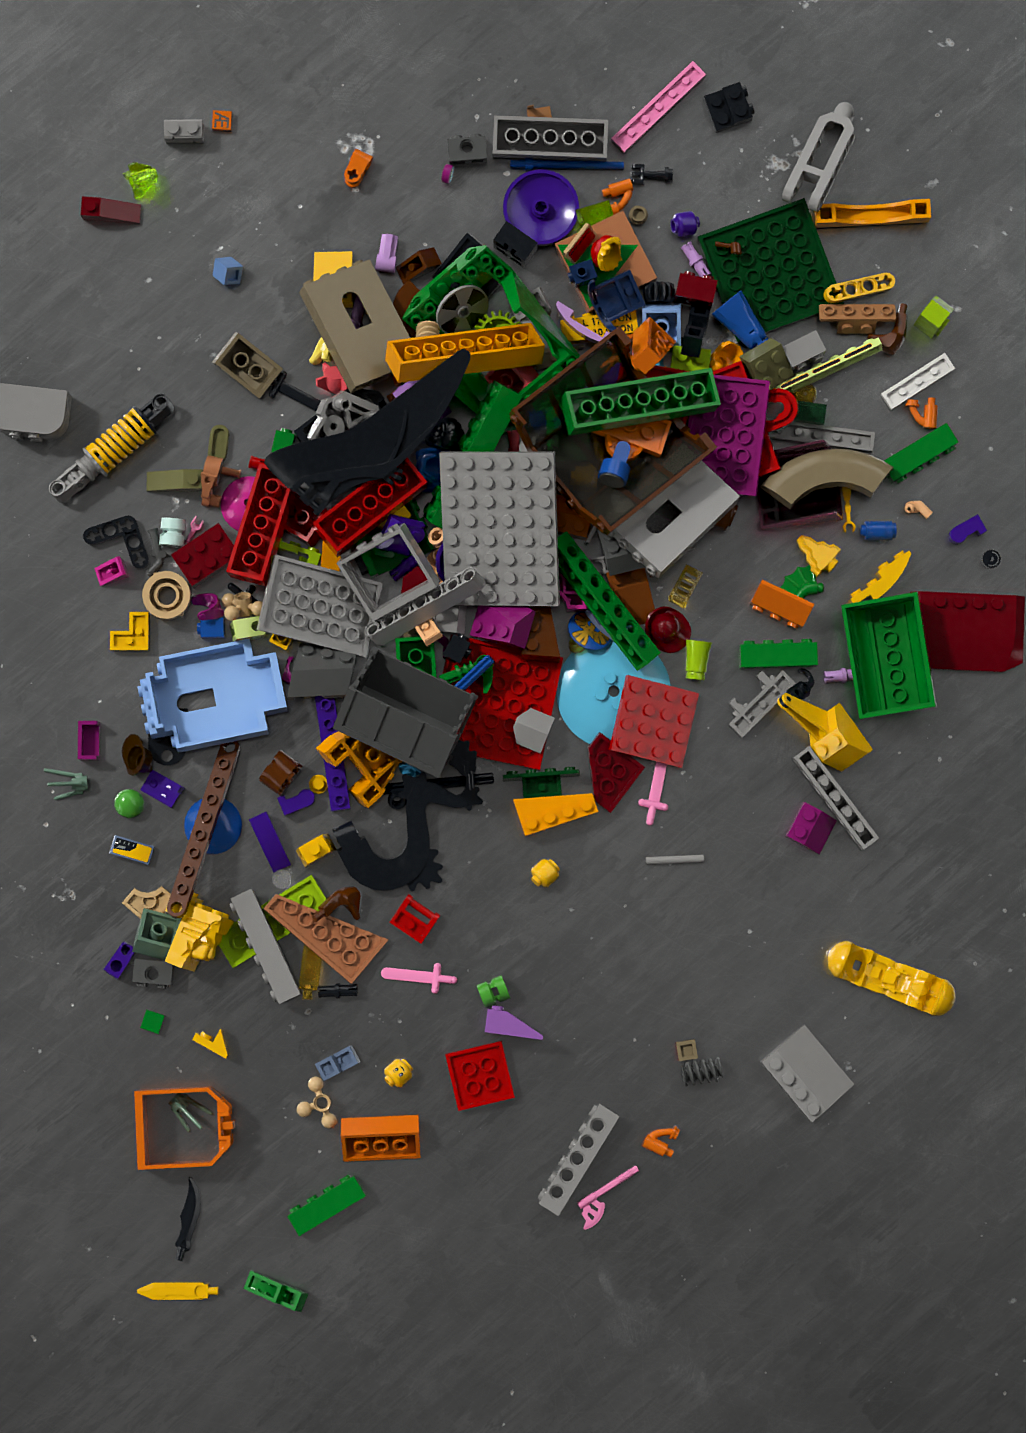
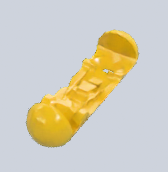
M850 941L837 943L828 954V968L836 978H841L857 986L885 994L894 1000L927 1012L932 1016L944 1015L954 1006L956 999L955 989L946 979L938 978L931 973L908 965L896 963L887 957L875 953V951L859 947ZM855 960L862 962L859 971L853 969Z

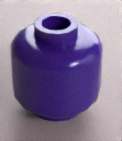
M692 211L676 213L670 221L671 230L678 237L694 235L697 232V228L700 227V220Z

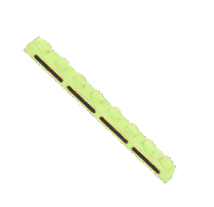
M879 338L868 339L857 348L851 347L840 356L834 355L823 364L817 363L806 372L800 371L796 373L793 378L786 380L773 389L781 388L793 393L882 351V343Z

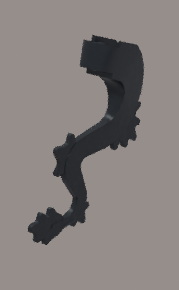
M459 739L451 754L453 759L449 761L451 766L466 777L465 789L461 794L455 795L436 783L427 782L425 772H421L417 777L407 774L402 775L404 789L398 793V797L407 799V843L399 855L390 858L377 855L371 849L365 836H359L352 821L332 829L338 844L341 846L337 849L338 854L353 879L368 888L382 891L401 888L406 884L410 891H414L418 883L429 889L431 881L442 882V878L438 875L437 871L441 870L443 866L433 861L438 855V850L430 849L425 807L428 803L433 802L453 808L466 807L470 811L472 810V805H481L483 803V800L477 795L480 789L475 787L474 773L476 771L477 752L475 750L469 751V741H461Z

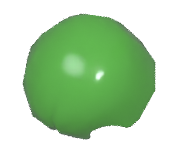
M125 789L116 795L114 807L119 815L125 818H134L143 811L144 799L139 792L133 789Z

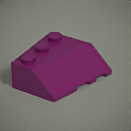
M478 605L470 636L487 642L525 649L535 611L528 606Z

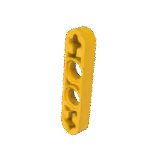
M881 273L833 284L824 291V298L828 303H838L886 292L895 285V278L890 273ZM884 278L886 281L889 280L890 282L888 285H886V283H883L878 286V283L883 281ZM865 281L872 283L873 289L871 291L864 288ZM848 285L855 288L854 295L847 293L846 287ZM841 290V293L837 294L835 298L834 296L829 295L831 291H833V293H836Z

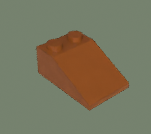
M645 568L609 576V572H607L605 576L608 585L638 624H645L649 613L655 610Z

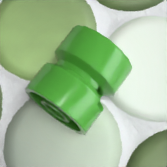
M502 975L491 979V983L485 981L476 985L485 1008L495 1005L496 1001L503 1002L511 999ZM497 986L499 994L494 996L491 988Z

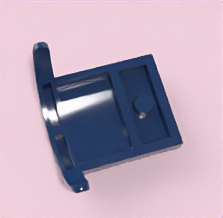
M626 270L596 286L594 279L588 283V295L594 311L601 323L610 332L616 329L611 321L646 305L630 270Z

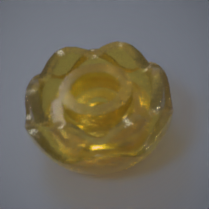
M810 384L798 389L793 395L800 405L807 406L816 400L817 390L814 385Z

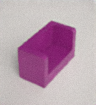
M78 721V760L100 761L99 721Z

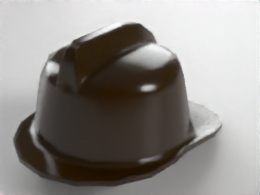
M130 734L122 746V757L128 774L134 776L137 773L152 772V752L144 747L138 735Z

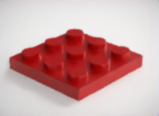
M502 1041L445 1054L458 1111L515 1098Z

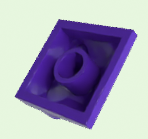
M389 514L381 531L382 534H385L392 525L405 523L416 542L419 543L425 537V524L421 521ZM400 534L376 546L378 549L407 556L411 554Z

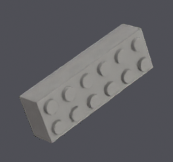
M494 115L493 157L579 161L607 160L608 120Z

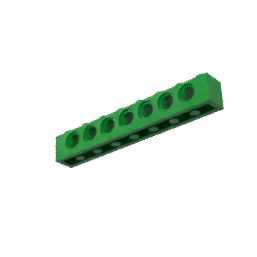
M566 531L559 536V571L637 671L640 670L661 652L570 534Z

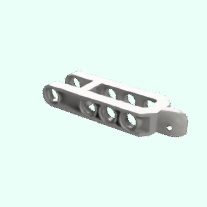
M842 102L835 108L834 113L830 112L818 118L782 193L783 201L791 203L795 193L799 192L803 181L816 184L809 200L808 209L816 212L820 211L855 139L854 127L852 125L854 108L850 103ZM835 123L843 125L844 130L825 169L822 170L810 166L811 161H814V155L818 147L822 145V138L825 132L834 128Z

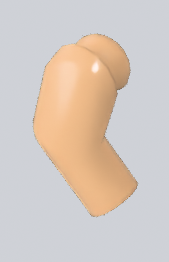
M920 500L909 501L905 504L904 508L906 513L920 512L926 519L933 513Z

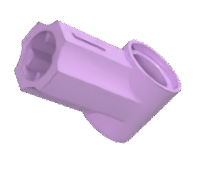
M382 234L380 250L376 259V271L395 273L398 236Z

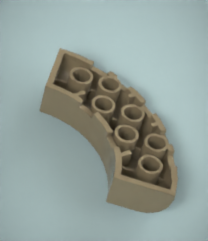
M824 449L798 456L781 466V469L769 475L760 485V488L789 509L812 491L837 486L847 487L871 498L894 467L877 457L860 451Z

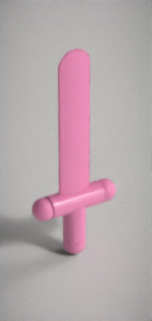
M658 762L655 765L649 800L640 799L638 801L640 806L649 808L646 820L649 826L654 823L656 809L661 811L668 810V805L660 802L667 765Z
M439 963L434 965L433 972L387 967L381 971V976L384 979L432 984L431 991L434 994L439 992L440 983H457L455 976L441 975V964Z

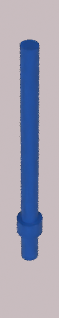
M525 158V160H510V167L525 168V170H533V168L624 169V162L555 161Z

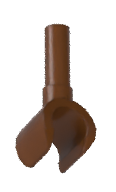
M715 242V246L731 248V254L733 255L741 254V245L738 242H732L731 244Z

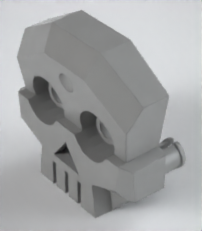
M340 390L335 396L321 400L316 411L318 417L312 425L307 438L311 440L342 433L368 419L379 411V407L353 394ZM350 412L355 413L356 415L350 417ZM332 423L335 424V428L333 430H331L330 425Z

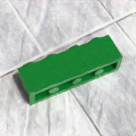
M945 423L884 460L894 467L887 476L891 484L903 482L907 479V474L911 472L914 474L924 469L922 465L927 462L932 464L940 459V454L945 452L947 455L956 449L955 445H957L958 440L948 424Z
M792 639L782 640V643H774V640H763V644H755V641H743L744 644L739 646L740 669L816 667L818 665L817 642H812V639H801V643H793Z
M348 1174L339 1180L341 1182L339 1185L334 1187L332 1184L323 1189L324 1194L319 1197L315 1194L306 1200L307 1204L301 1207L298 1204L289 1210L291 1214L287 1217L298 1236L366 1197L367 1194L355 1175L351 1177Z

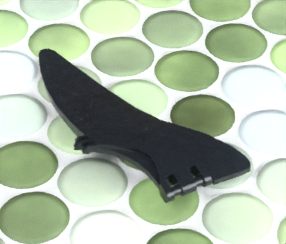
M466 349L457 351L368 419L342 433L302 441L276 450L265 458V465L287 488H290L293 493L296 492L300 496L299 499L307 507L310 506L314 510L313 513L316 516L337 496L356 485L378 479H384L392 485L394 482L389 479L390 477L401 481L402 477L394 474L395 472H403L397 466L418 447L445 412L470 361V352ZM304 482L309 486L306 491L301 487ZM318 496L323 500L320 505L315 501Z

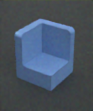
M232 257L215 258L213 277L223 285L240 284L243 266Z

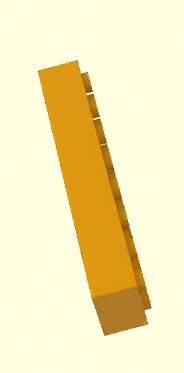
M525 323L387 341L385 361L397 382L406 383L421 380L461 349H466L470 352V361L464 374L542 364L545 344L533 325Z

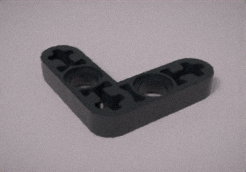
M123 516L90 527L84 531L83 539L92 546L123 536L133 566L141 570L149 565V557L138 523L132 516ZM126 520L134 523L131 525V529L123 527L121 528L123 532L119 533V527L116 523L119 522L120 526L125 525ZM109 525L116 528L112 536H108L105 533V529ZM100 528L103 536L105 537L101 539L100 535L96 536L95 541L87 539V537L90 536V532H93L94 534L100 533L98 531V529ZM133 537L140 540V544L136 548H132L129 545V541ZM143 549V552H139L140 556L145 558L143 565L135 563L138 557L136 553L132 555V551L135 552Z

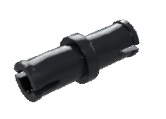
M336 983L330 986H318L319 998L336 997L337 999L341 998V996H358L357 984L340 985V983Z

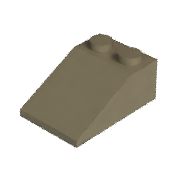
M236 332L212 361L213 364L259 399L283 369Z

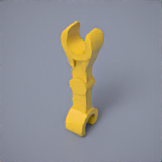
M842 487V495L845 501L844 510L846 513V522L843 524L842 529L846 533V525L850 524L852 532H854L856 526L851 521V505L849 503L851 489Z

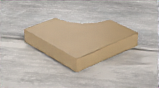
M162 886L156 891L149 893L141 892L134 888L122 904L141 919L144 908L165 913L171 893Z

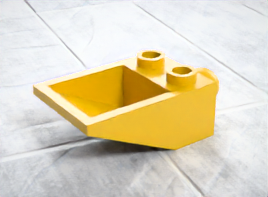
M314 252L313 281L318 280L326 273H330V275L336 273L341 267H351L353 265V252ZM353 293L344 294L343 296L347 297L342 298L344 307L353 308Z

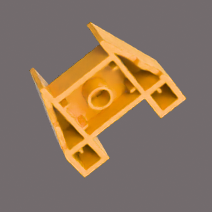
M339 731L328 736L316 747V750L324 760L335 767L347 756L350 758L363 776L348 790L359 804L367 808L383 795L386 790L384 789L389 780H392L395 775L394 771L399 763H402L401 760Z

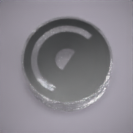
M990 549L983 553L981 562L985 568L994 569L999 566L1001 556L998 551Z

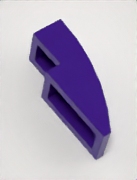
M264 812L249 819L273 872L275 873L290 866L289 858L268 813Z

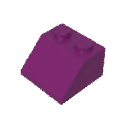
M803 802L785 837L820 855L837 820L816 807Z

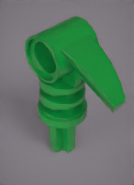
M487 655L478 657L474 663L469 661L468 665L463 663V667L460 668L458 665H455V670L439 675V678L447 681L449 684L461 680ZM493 664L481 675L484 678L483 693L485 694L488 693L492 684Z

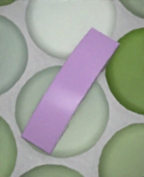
M557 301L556 309L563 321L584 339L597 344L610 334L606 331L604 336L601 337L573 320L574 311ZM609 342V343H608L607 345H605V346H606V347H612V344H611V342Z

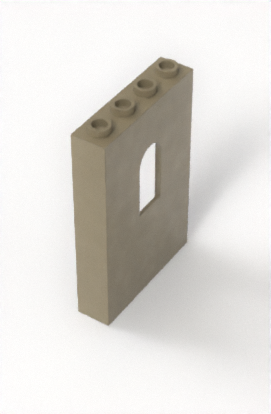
M370 259L364 262L359 260L349 268L344 266L339 268L336 273L331 275L326 273L316 281L311 279L303 283L299 294L350 393L394 376L385 361L387 341L408 339L410 336ZM349 292L356 294L372 323L356 329L342 303L343 295Z

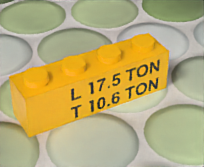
M636 310L611 321V323L616 328L620 326L626 335L633 334V331L638 328ZM593 313L582 314V317L578 318L572 316L573 320L601 337L604 336L606 331L611 333L601 323L598 316L593 315ZM560 320L561 332L572 345L590 342L575 333L563 320Z

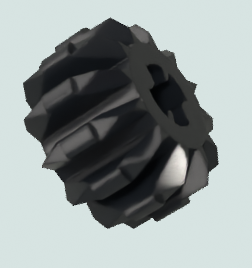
M663 281L645 284L643 291L645 302L651 304L672 303L675 300L674 284Z

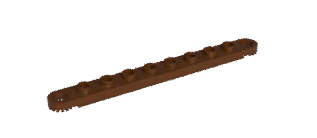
M238 741L220 745L167 904L168 913L175 919L183 918L186 915L189 903L191 902L240 751ZM234 744L235 749L232 752H226L227 745ZM181 904V911L174 913L172 910L174 905Z

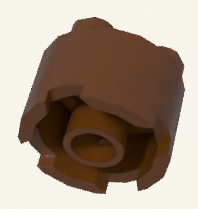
M282 750L273 757L275 759L267 765L259 777L260 782L279 796L294 781L293 777L303 767Z

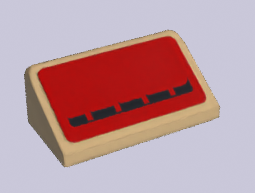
M588 223L584 224L563 252V257L572 264H576L597 236Z

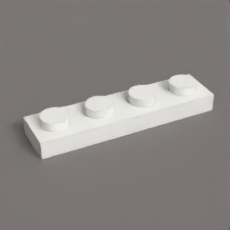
M943 353L881 393V396L889 409L892 410L955 370V367L947 355Z

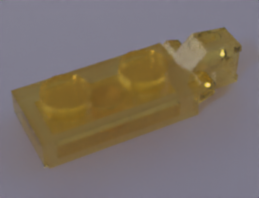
M303 945L299 989H303L302 999L311 1000L312 990L317 991V986H319L322 959L305 945Z

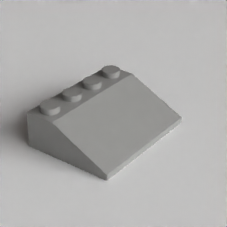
M805 1025L760 1061L810 1122H813L854 1085Z

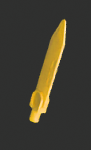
M153 1282L137 1289V1293L152 1300H203L204 1298H209V1295H218L219 1288L209 1287V1284H204L203 1282Z

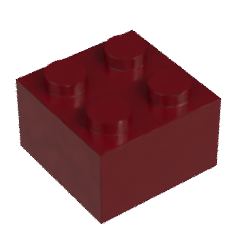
M689 271L680 273L674 303L692 306V303L712 308L718 280H714V277L708 275L698 277L695 276V273Z

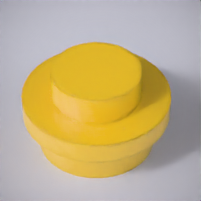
M314 775L309 781V788L316 794L324 793L328 788L327 779L323 775Z

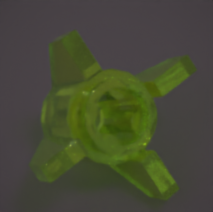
M132 162L128 164L129 171L123 173V176L129 180L133 188L134 198L138 199L143 197L151 186L156 183L158 174L156 169L150 165Z

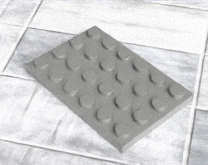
M273 555L256 630L366 657L370 638L365 635V628L372 620L343 573L280 555ZM360 577L378 606L383 583Z

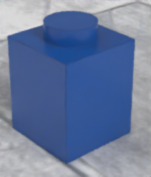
M221 617L200 620V623H197V634H201L202 639L225 638V619Z

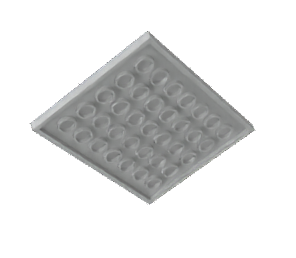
M440 452L445 580L467 568H474L485 580V586L482 590L456 605L559 606L555 452Z

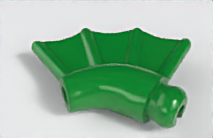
M810 565L807 567H797L794 573L784 576L785 581L780 587L803 599L808 595L824 592V584L816 582V576L810 571Z

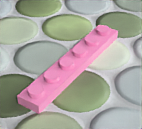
M692 61L611 138V141L625 153L690 92L706 74Z

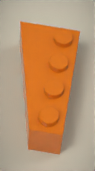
M651 317L647 318L633 331L632 366L637 371L641 370L644 374L652 369L676 343Z

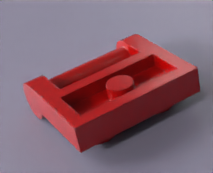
M408 894L389 923L422 944L441 915L437 912L433 913L414 900L412 895ZM407 906H411L429 918V923H424L406 911Z

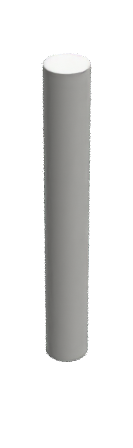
M704 855L646 857V865L704 862Z

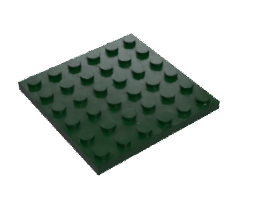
M805 198L697 237L711 276L714 277V280H718L716 290L722 305L739 291H742L765 333L818 315L820 304H844V301L828 303L824 298V291L830 285L837 283ZM715 242L730 244L738 242L741 245V254L733 255L731 254V248L715 246ZM831 291L829 295H832L835 298L837 294H840V291L836 293H833V291ZM734 335L736 343H740L741 341Z

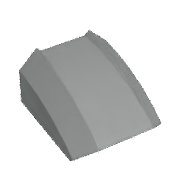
M454 605L434 616L432 620L440 632L465 635L467 605Z

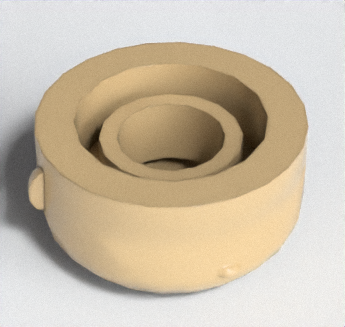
M171 571L153 573L154 575L145 583L142 592L143 603L147 611L161 620H173L183 617L190 606L192 597L188 583L182 576ZM166 587L173 588L176 592L175 601L169 605L160 603L158 599L159 592Z

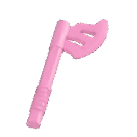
M637 1166L628 1169L625 1173L577 1202L580 1209L583 1208L582 1216L586 1220L583 1227L584 1230L596 1225L604 1214L605 1203L599 1202L596 1199L639 1172ZM589 1204H593L598 1208V1211L592 1209ZM588 1213L594 1216L593 1220L588 1216Z

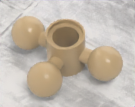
M241 592L236 595L227 593L221 600L222 605L226 608L224 616L229 621L236 620L238 617H248L252 614L260 616L263 602L255 601L252 603L251 594L248 592Z
M312 1077L308 1081V1087L311 1091L315 1092L316 1097L313 1103H299L297 1113L301 1117H307L311 1114L312 1110L316 1109L324 1115L321 1120L322 1125L328 1129L333 1128L337 1123V1118L329 1112L332 1103L329 1095L322 1093V1079ZM318 1098H326L328 1101L327 1107L320 1108L317 1105Z

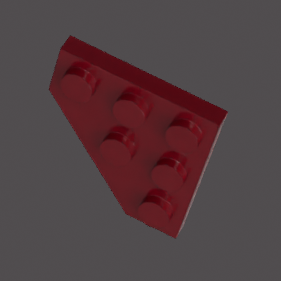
M599 732L587 747L595 802L611 813L645 767L630 755L609 750L611 740Z

